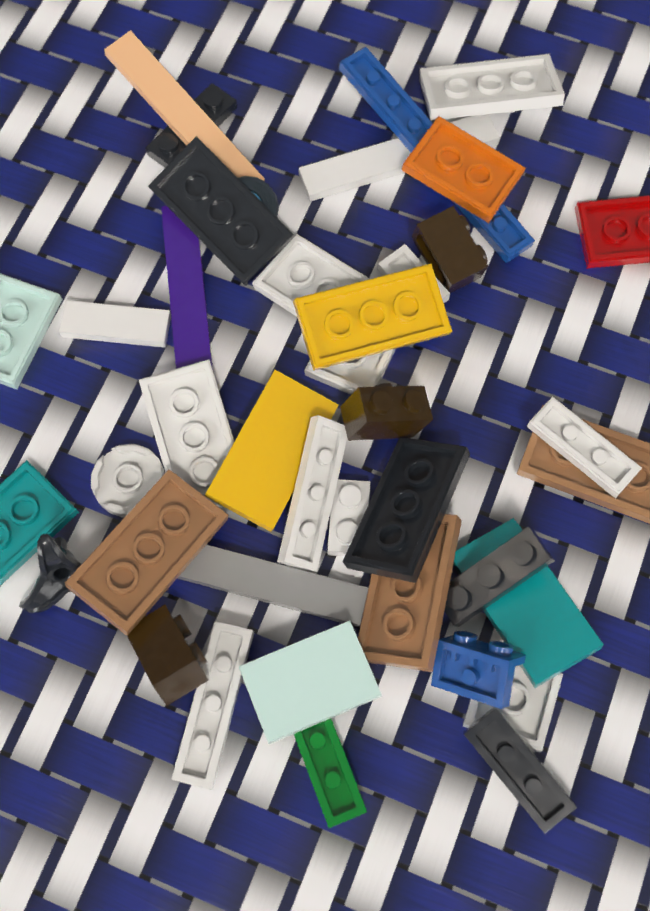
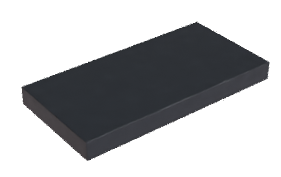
M197 136L148 185L157 197L245 286L295 237Z
M399 437L342 561L346 568L416 583L470 456L468 448L466 446Z

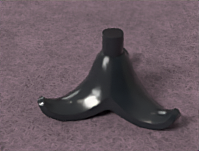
M42 534L38 540L37 551L40 574L28 597L19 604L20 608L25 609L29 613L43 612L55 605L65 594L71 592L66 588L65 582L82 564L67 549V542L62 537L53 539L51 535Z

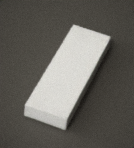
M66 300L59 333L64 338L166 348L171 313L170 310Z
M553 396L527 425L531 431L615 499L642 469L641 466Z

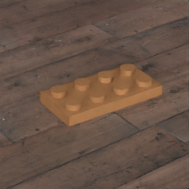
M582 419L642 467L639 473L615 499L532 431L517 475L650 524V443Z
M169 469L65 582L66 588L128 636L228 520V514Z
M445 514L416 583L375 574L371 575L358 635L359 643L368 663L433 672L462 522L457 515Z

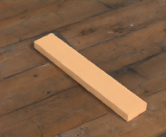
M131 30L104 49L105 56L186 146L197 136L237 178L249 176L259 178L262 181L265 180Z

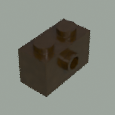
M454 206L416 225L411 237L425 262L432 264L435 277L450 293L482 277L488 268L487 255L482 246L475 244L470 235L468 221L463 215L457 213Z
M382 383L374 387H358L340 406L348 441L396 439L399 437L413 438L433 420L425 386H393L391 383Z
M163 605L143 617L127 637L153 688L165 705L168 706L209 680L201 667L207 663L196 641L189 645L185 639L192 635L182 616L179 614L173 618L166 605Z

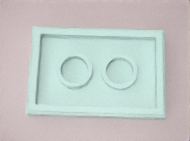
M0 274V384L18 389L63 299L58 293Z
M351 621L238 666L268 744L382 696Z

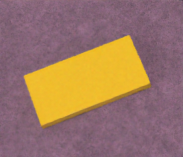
M432 264L302 296L293 300L313 371L449 335L452 332Z
M274 370L208 488L205 497L272 532L294 491L311 417L319 415L331 420L339 405Z

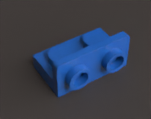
M454 631V635L439 639L431 686L500 709L509 706L515 667L525 663V654L513 651L514 646L501 641L486 643L477 640L478 635L468 631Z

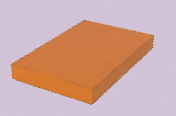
M440 116L437 117L402 166V171L487 223L491 222L526 169Z

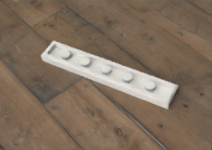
M489 114L470 116L450 122L490 147L499 144L500 137ZM399 138L299 167V176L309 202L403 174L405 173L402 171L403 163L411 152Z

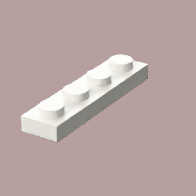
M319 415L311 417L277 560L278 563L308 572H317L347 442V434L343 424Z
M215 621L205 655L207 663L202 666L209 681L196 688L171 780L213 790L242 681V674L238 666L247 662L254 635L253 630Z

